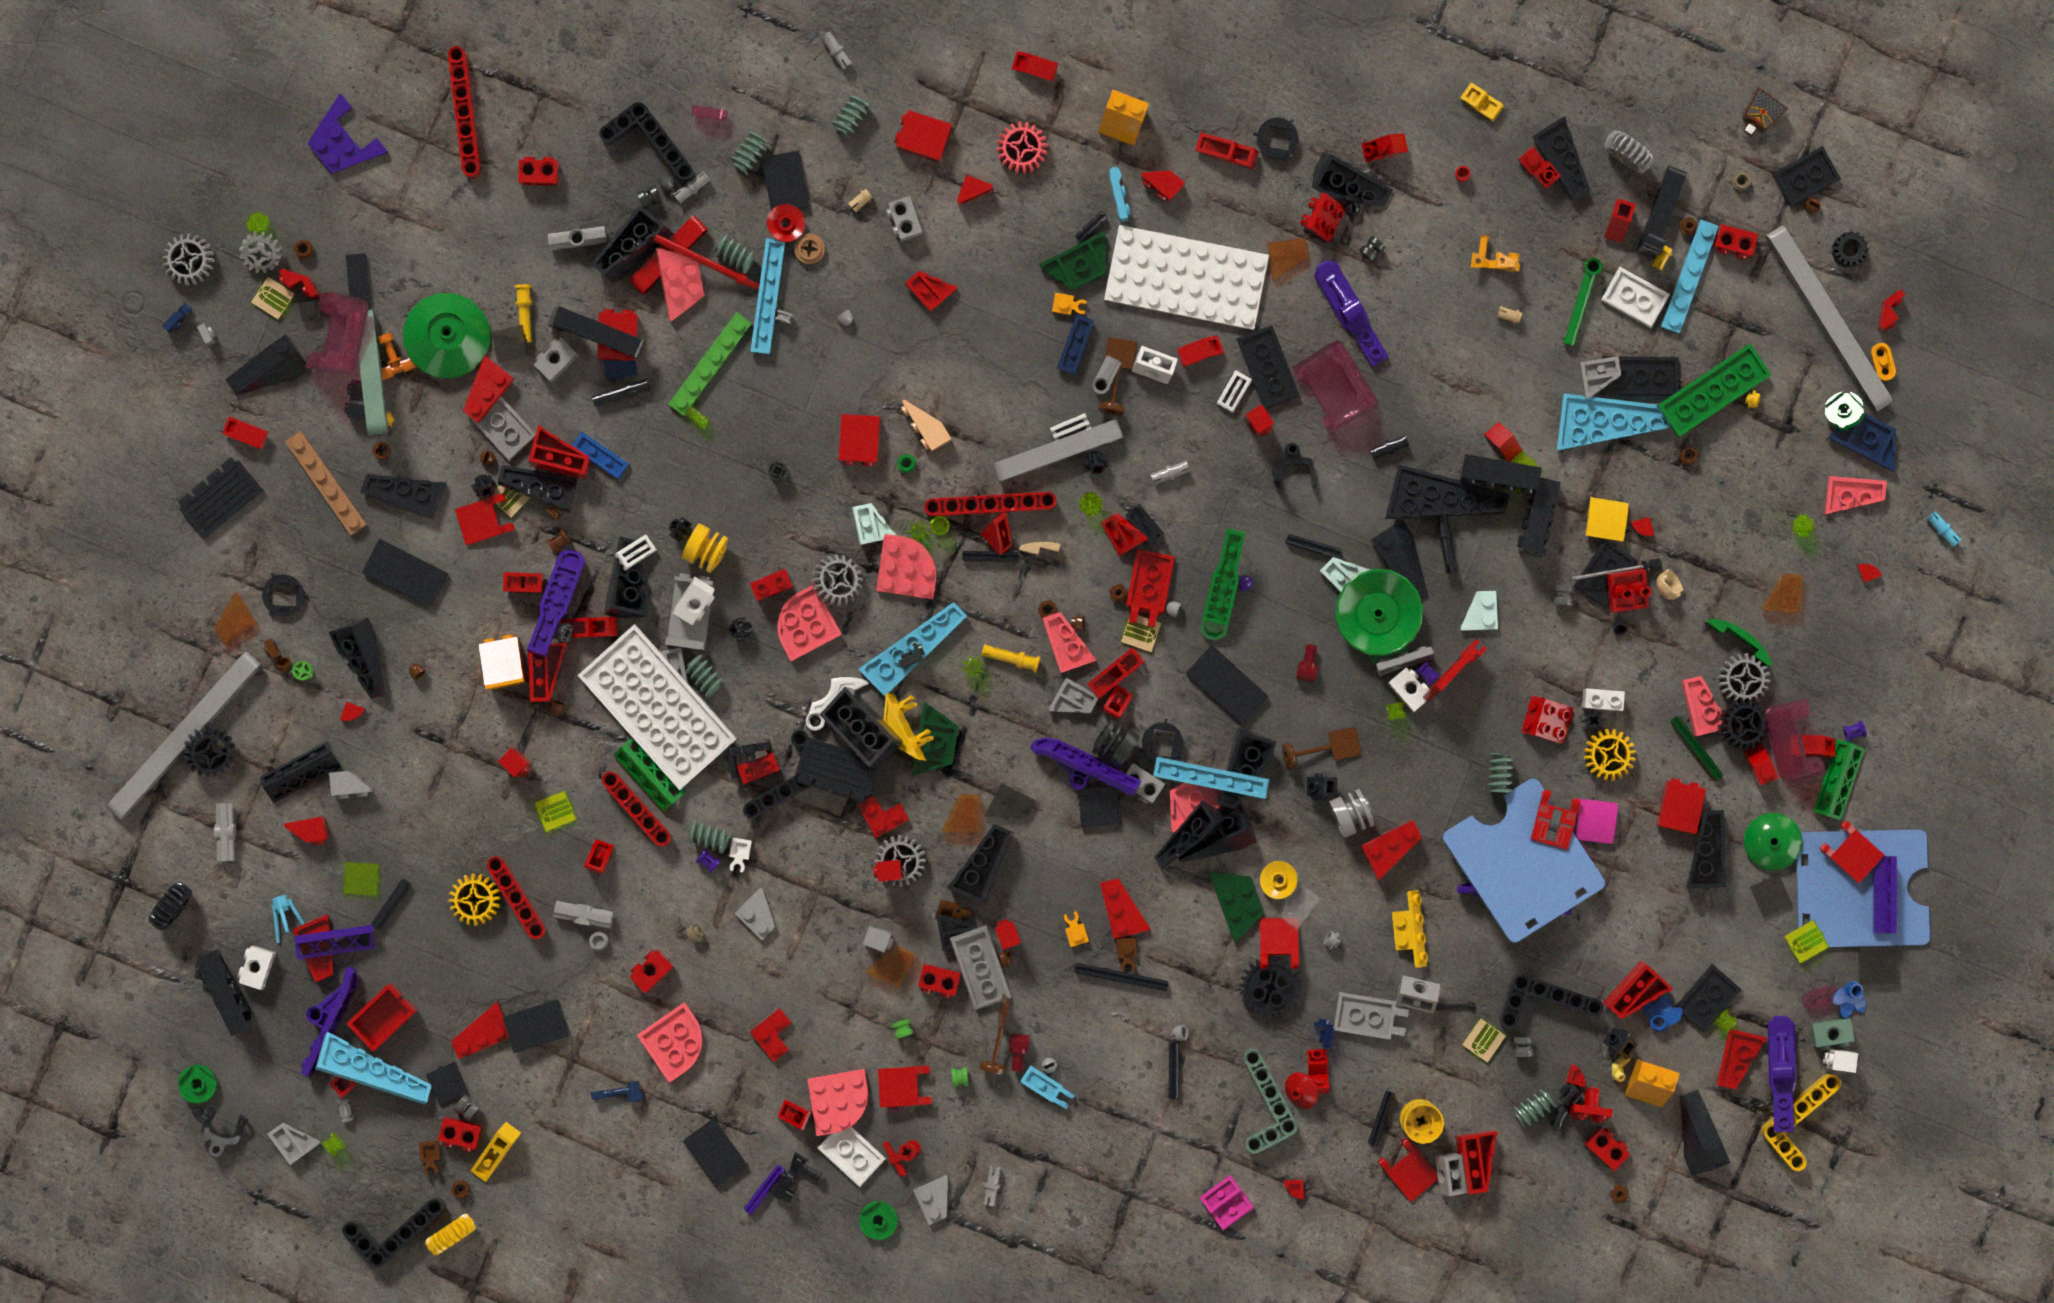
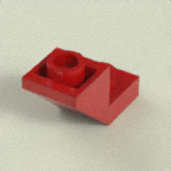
M1017 51L1011 69L1053 82L1059 63L1033 54Z
M1530 147L1517 159L1525 170L1545 189L1561 177L1552 164L1544 161L1534 147Z
M285 269L279 270L282 275L279 279L284 287L287 286L292 290L304 284L302 290L307 297L310 295L312 299H316L320 296L312 279L308 276Z
M1902 289L1882 301L1877 327L1879 331L1883 329L1888 331L1896 325L1895 321L1899 318L1891 308V305L1894 308L1903 302L1901 298L1905 296V293Z
M1218 335L1206 337L1176 349L1183 367L1197 364L1206 358L1219 356L1224 353Z
M229 416L222 434L262 449L269 431Z
M1793 735L1792 755L1801 757L1818 755L1834 758L1836 757L1835 738L1824 735Z
M1326 1049L1307 1050L1308 1076L1315 1082L1318 1094L1330 1093Z

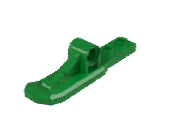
M1231 528L1226 529L1219 564L1212 574L1200 631L1206 639L1217 641L1226 636L1239 582L1237 569L1246 534L1244 531Z

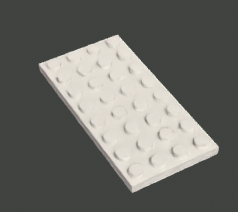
M1119 225L1104 301L1254 330L1269 255Z
M636 624L578 675L679 790L686 786L737 740L734 734Z

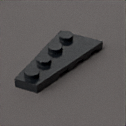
M367 474L360 493L433 519L446 482H431L428 480H412L410 478Z

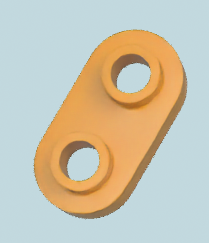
M1885 343L1874 345L1870 351L1874 370L1880 380L1888 381L1896 374L1890 347ZM1877 350L1883 352L1881 357L1877 355ZM1883 368H1886L1888 370L1887 375H1884L1882 373Z

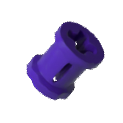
M1428 661L1415 671L1416 674H1420L1426 681L1427 686L1440 676L1439 673H1436L1429 666Z
M1862 720L1851 726H1842L1847 742H1851V739L1857 737H1867L1866 728Z
M707 849L696 860V863L703 865L710 874L721 862L720 859H715L711 856Z

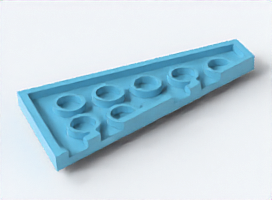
M1564 393L1556 451L1671 427L1655 404L1598 397L1585 399V396Z

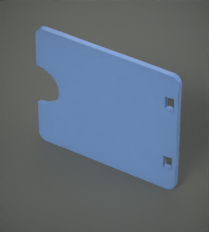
M1529 779L1513 789L1512 792H1508L1503 796L1507 811L1505 818L1500 823L1484 825L1471 815L1447 830L1442 837L1452 856L1507 939L1512 943L1519 942L1597 893L1605 885L1604 878L1573 832L1568 850L1530 839L1541 794L1544 791V788L1536 779ZM1549 799L1548 804L1555 806L1552 800ZM1583 888L1586 894L1577 899L1574 893ZM1534 919L1537 924L1528 929L1525 923Z
M1923 830L1859 831L1885 854L1884 856H1897V934L1873 933V868L1858 883L1820 850L1822 844L1826 843L1836 851L1850 834L1846 831L1801 832L1802 848L1796 859L1798 928L1803 926V914H1809V922L1813 921L1816 926L1798 937V941L1807 938L1800 942L1801 946L1808 944L1805 947L1812 948L1823 942V940L1827 947L1925 945L1929 942V906H1923L1913 901L1907 890L1908 880L1911 875L1919 869L1928 868L1927 835ZM1801 854H1807L1808 866H1801Z

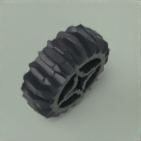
M1739 699L1738 702L1733 700L1731 705H1725L1726 710L1720 711L1723 717H1718V720L1722 723L1717 727L1722 728L1719 735L1725 736L1722 741H1729V747L1734 746L1735 750L1742 749L1747 751L1748 748L1754 749L1755 745H1760V739L1764 740L1766 738L1763 733L1769 730L1764 727L1769 722L1764 721L1767 715L1761 714L1764 708H1757L1758 703H1752L1748 699L1746 701ZM1740 709L1746 710L1745 714H1742L1741 717L1734 715ZM1745 733L1752 734L1747 740L1740 739Z
M212 725L208 727V730L202 726V732L195 729V736L188 735L191 741L184 742L187 746L183 748V752L186 753L183 758L188 760L186 765L191 767L192 772L198 770L199 776L204 772L206 777L210 776V772L217 776L216 771L218 770L224 773L223 767L230 768L228 761L234 762V758L231 755L236 754V751L232 749L235 747L234 742H231L232 737L227 736L228 733L225 730L221 732L220 727L214 730ZM213 738L220 740L224 744V748L215 746ZM202 740H205L204 744L198 746ZM211 746L213 752L207 755L206 750L210 749ZM194 754L204 757L205 764L195 760ZM221 757L217 762L213 763L215 758Z
M181 882L173 884L156 903V906L150 913L149 922L152 926L161 931L166 930L188 904L192 896V890Z

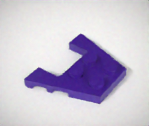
M342 94L338 95L308 141V145L332 174L388 153L377 138L363 149H360L340 125L338 119L352 109V106Z

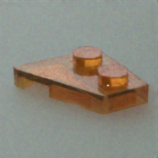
M1306 238L1267 243L1272 280L1277 279L1280 275L1308 258Z
M1783 573L1763 604L1762 610L1800 613L1803 575Z
M236 592L214 629L223 643L227 644L258 623L239 593Z
M960 794L942 832L979 833L980 794Z
M898 945L867 969L866 973L900 988L916 953Z

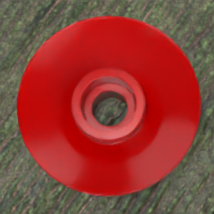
M782 204L773 208L769 213L767 228L771 236L776 240L791 242L799 238L803 233L805 219L802 212L795 206ZM782 222H787L789 226L784 228Z
M1301 1072L1292 1073L1287 1077L1285 1092L1288 1099L1295 1106L1302 1109L1313 1107L1317 1103L1319 1096L1315 1082L1308 1075Z

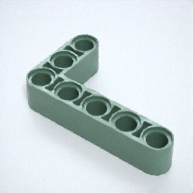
M1248 1049L1244 1053V1062L1276 1121L1250 1135L1245 1140L1246 1149L1250 1153L1256 1154L1295 1134L1297 1123L1261 1054L1256 1049ZM1250 1053L1257 1054L1258 1059L1255 1063L1248 1062L1247 1056ZM1259 1070L1266 1071L1267 1076L1264 1080L1257 1079L1256 1073ZM1268 1087L1275 1088L1276 1092L1273 1097L1265 1095V1090ZM1282 1104L1285 1109L1282 1114L1274 1112L1276 1105ZM1287 1121L1293 1123V1129L1289 1132L1283 1130V1125ZM1273 1130L1276 1132L1274 1140L1266 1139L1268 1131ZM1256 1139L1259 1141L1257 1149L1249 1148L1251 1140Z

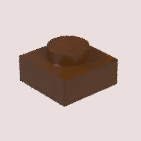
M270 638L264 641L265 647L263 649L268 657H272L275 660L282 657L274 639Z

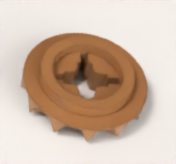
M809 233L797 239L794 251L796 257L801 262L813 264L822 259L825 246L819 236ZM811 241L812 247L818 251H812L808 257L807 251L801 248L808 247Z

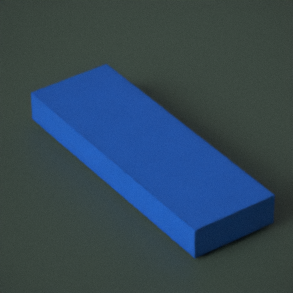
M583 432L580 433L572 445L588 455L590 461L618 480L629 466L623 459Z

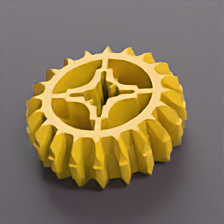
M1605 729L1604 736L1601 731H1598L1597 735L1599 738L1592 735L1591 739L1594 742H1586L1591 748L1584 749V752H1588L1589 756H1584L1583 758L1584 760L1590 759L1586 767L1593 766L1590 773H1594L1597 770V778L1603 774V780H1607L1608 775H1610L1611 781H1614L1615 774L1621 779V771L1624 774H1628L1629 772L1626 767L1633 768L1629 761H1635L1636 758L1630 757V754H1635L1636 750H1629L1634 744L1626 743L1630 739L1628 736L1622 739L1623 732L1616 736V729L1611 731V735L1609 730ZM1605 739L1614 740L1608 748L1598 745ZM1619 743L1624 749V759L1617 753ZM1612 749V755L1615 758L1607 760L1608 755L1603 751L1610 752ZM1595 750L1602 756L1600 766L1595 760ZM1612 761L1621 764L1616 770H1605Z
M475 873L471 875V880L468 875L464 876L465 882L458 879L457 881L460 886L455 884L452 886L457 891L449 892V895L455 897L448 900L449 903H455V906L450 907V910L457 909L454 916L457 917L461 914L460 922L467 918L466 924L470 925L473 920L475 926L478 925V919H480L482 924L486 923L484 917L492 920V916L489 913L497 914V911L493 908H499L500 904L495 903V900H501L500 896L495 897V893L500 892V890L492 889L496 883L493 882L489 885V877L482 881V874L478 876L477 880ZM471 884L470 894L467 897H460L462 890ZM477 884L482 885L488 891L489 896H482L479 893ZM473 894L477 898H484V900L476 902L477 905H474L472 901H466V899L473 897ZM490 902L487 910L479 915L478 911L481 903ZM460 903L469 904L472 915L466 913Z
M464 1214L426 1239L425 1243L428 1246V1250L434 1256L439 1255L472 1233L476 1226L472 1218L468 1214Z

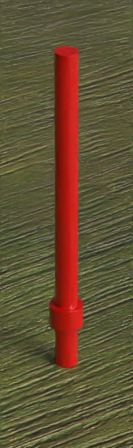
M656 234L655 242L734 279L735 283L739 285L744 284L754 290L759 288L760 284L747 278V275L732 271Z

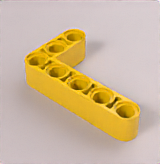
M1830 1073L1825 1074L1793 1100L1794 1126L1838 1091L1841 1086L1839 1077ZM1829 1078L1835 1080V1084L1831 1088H1828L1826 1085ZM1815 1090L1820 1092V1097L1817 1100L1812 1099V1092ZM1800 1102L1805 1104L1803 1112L1797 1111V1105ZM1774 1117L1763 1125L1761 1129L1762 1136L1790 1169L1795 1171L1803 1170L1807 1164L1806 1159L1786 1133H1775L1772 1137L1767 1135L1768 1129L1774 1127ZM1782 1142H1787L1788 1149L1785 1152L1780 1151V1144ZM1795 1157L1800 1158V1164L1797 1167L1792 1165V1160Z

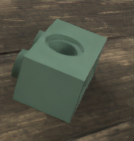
M1851 1018L1809 1023L1813 1046L1819 1047V1050L1831 1049L1830 1045L1838 1044V1047L1850 1046L1849 1042L1855 1041ZM1831 1029H1834L1836 1031V1037L1830 1040L1828 1037V1032Z

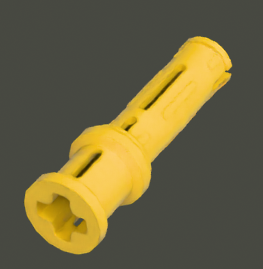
M514 285V288L517 290L515 305L519 309L520 343L532 342L530 306L533 304L532 300H530V288H532V285Z
M984 644L981 654L984 657L1014 664L1019 669L1033 670L1034 673H1037L1041 658L1040 656L1025 655V652L1018 654Z

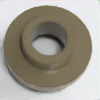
M1738 172L1732 178V185L1736 190L1744 191L1750 187L1751 178L1746 172ZM1739 178H1742L1744 180L1743 185H1740L1738 183Z
M691 924L686 929L689 939L693 943L702 941L703 931L701 927Z

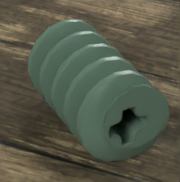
M851 95L849 96L851 103L845 102L844 104L847 109L841 108L840 112L842 115H836L838 121H832L833 127L849 139L850 137L847 132H855L852 129V125L859 126L856 119L862 121L863 118L860 114H867L864 108H871V105L863 99Z
M749 132L751 139H744L747 145H739L742 151H735L737 157H730L733 165L746 175H748L746 168L753 169L750 162L757 163L758 161L755 156L762 157L759 150L766 151L767 149L764 144H769L764 138L754 132Z
M725 235L714 253L717 251L716 257L720 258L723 256L724 262L730 259V266L736 264V270H740L743 267L742 273L746 274L757 257L753 258V251L746 254L747 247L740 250L741 243L734 246V239L727 242L728 235Z
M700 654L685 666H688L685 672L686 674L693 672L690 677L691 680L698 678L695 685L702 684L700 691L707 690L705 694L707 698L725 684L720 685L722 678L715 679L717 672L710 673L713 667L706 668L705 665L708 661L701 662L700 660L703 655Z
M1490 753V756L1495 759L1489 761L1490 764L1494 765V767L1489 768V771L1494 773V775L1488 776V779L1493 780L1492 783L1488 784V787L1493 788L1489 792H1512V789L1507 787V785L1512 784V781L1507 778L1513 776L1512 773L1507 772L1513 769V766L1509 765L1508 762L1514 761L1513 758L1508 756L1509 754Z
M695 819L689 835L690 843L693 844L697 839V846H701L704 842L706 849L710 845H712V851L719 847V853L722 854L728 846L732 832L726 836V830L723 829L721 833H718V827L711 831V824L704 828V822H701L697 826V820Z
M1540 1089V1097L1533 1094V1101L1529 1098L1526 1099L1527 1105L1522 1102L1519 1103L1520 1110L1517 1107H1513L1514 1114L1524 1129V1123L1531 1126V1118L1536 1122L1538 1121L1537 1114L1544 1117L1543 1110L1550 1113L1549 1106L1557 1108L1547 1092L1545 1093Z

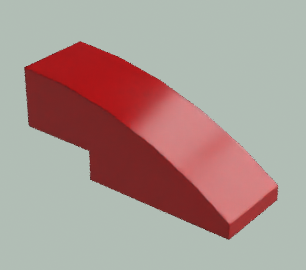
M1202 132L1195 148L1196 152L1251 170L1254 169L1259 154L1255 148Z
M587 617L560 620L562 624L567 623L572 626L571 638L617 636V617Z
M1132 647L1087 684L1100 699L1142 665L1145 660Z

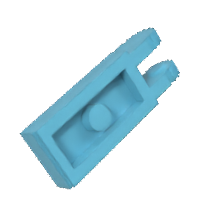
M1113 166L1109 171V179L1119 220L1124 222L1128 221L1127 215L1131 214L1128 203L1125 204L1123 199L1126 196L1124 185L1120 186L1119 183L1122 175L1118 167Z
M1031 1065L1020 1081L1052 1103L1055 1102L1065 1109L1068 1108V1105L1063 1100L1056 1098L1058 1093L1062 1092L1071 1099L1075 1096L1063 1088L1061 1084Z

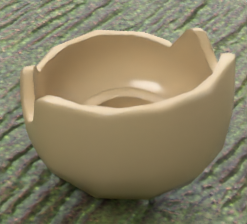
M1667 569L1658 576L1656 586L1661 596L1668 600H1674L1681 596L1680 593L1683 591V587L1673 571Z

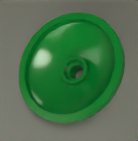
M1766 813L1755 818L1747 827L1744 835V848L1749 859L1757 866L1767 870H1780L1788 867L1798 858L1802 848V835L1797 824L1789 817L1780 813ZM1772 838L1777 839L1778 843L1776 845L1771 844Z

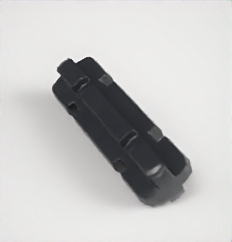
M1102 211L1095 215L1096 218H1092L1082 228V231L1076 234L1075 237L1080 243L1084 242L1087 236H1090L1100 227V223L1103 224L1107 220V216Z

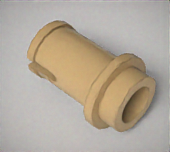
M867 189L861 190V193L848 204L857 212L868 201L871 202L873 197Z
M1500 306L1497 318L1511 321L1515 325V323L1519 324L1522 313L1519 310L1514 311Z

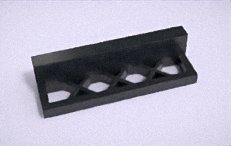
M327 741L261 776L260 780L267 795L273 803H276L342 767ZM332 759L333 765L330 767L323 766L326 761ZM310 770H317L313 776L306 775ZM300 779L298 784L289 785L291 780ZM276 788H283L282 792L275 796L271 792Z

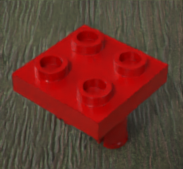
M1322 192L1319 199L1316 197L1310 199L1314 203L1309 202L1308 206L1310 209H1314L1311 216L1304 214L1302 218L1306 220L1301 219L1300 224L1301 226H1306L1323 241L1330 243L1340 220L1344 216L1346 208L1330 195Z
M1646 569L1607 574L1610 612L1649 607L1648 597L1651 595L1652 590L1647 586Z
M1589 1087L1585 1090L1584 1105L1574 1104L1569 1107L1570 1113L1568 1116H1573L1574 1120L1584 1121V1119L1590 1118L1592 1122L1603 1123L1612 1117L1613 1109L1598 1106L1600 1089Z

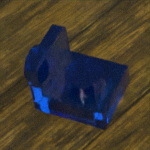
M1319 1018L1318 1022L1314 1021V1026L1325 1028L1324 1031L1320 1032L1319 1042H1322V1047L1330 1048L1334 1025L1330 1024V1020Z

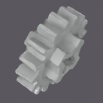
M257 231L254 232L253 237L248 234L247 240L243 239L241 243L243 246L239 248V251L243 252L239 256L240 259H245L243 265L249 264V270L256 268V273L260 269L264 273L267 272L268 268L272 271L275 267L274 265H278V259L282 256L279 253L281 246H276L278 240H271L272 234L266 237L264 231L261 235H258Z

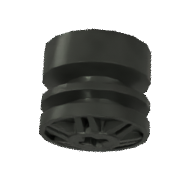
M1112 719L1110 723L1104 726L1095 740L1092 753L1096 754L1099 748H1102L1104 751L1100 758L1105 757L1107 753L1111 754L1108 763L1119 770L1140 736L1132 730L1122 735L1121 731L1124 725L1121 724L1116 731L1113 727L1117 721Z

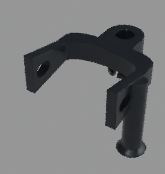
M1288 444L1284 450L1285 459L1278 461L1275 464V469L1272 471V480L1277 484V492L1282 491L1280 478L1283 476V471L1281 469L1291 465H1305L1309 467L1311 487L1315 488L1316 480L1312 459L1301 457L1297 444ZM1290 448L1295 449L1293 454L1289 451Z
M765 739L764 743L735 747V744H732L730 747H727L731 773L730 779L741 778L738 774L736 755L744 754V763L750 762L749 757L751 762L757 761L755 752L766 750L767 754L771 753L769 739Z
M208 1106L207 1113L205 1114L202 1108L197 1107L193 1110L192 1114L203 1122L201 1133L208 1139L205 1142V1148L211 1156H220L226 1144L234 1145L238 1143L248 1121L244 1115L240 1114L233 1135L222 1136L209 1131L217 1111L212 1106Z
M795 1152L787 1174H781L774 1197L790 1203L795 1192H792L789 1188L795 1183L796 1180L793 1177L798 1170L812 1177L817 1182L823 1173L820 1174L805 1165L808 1159Z

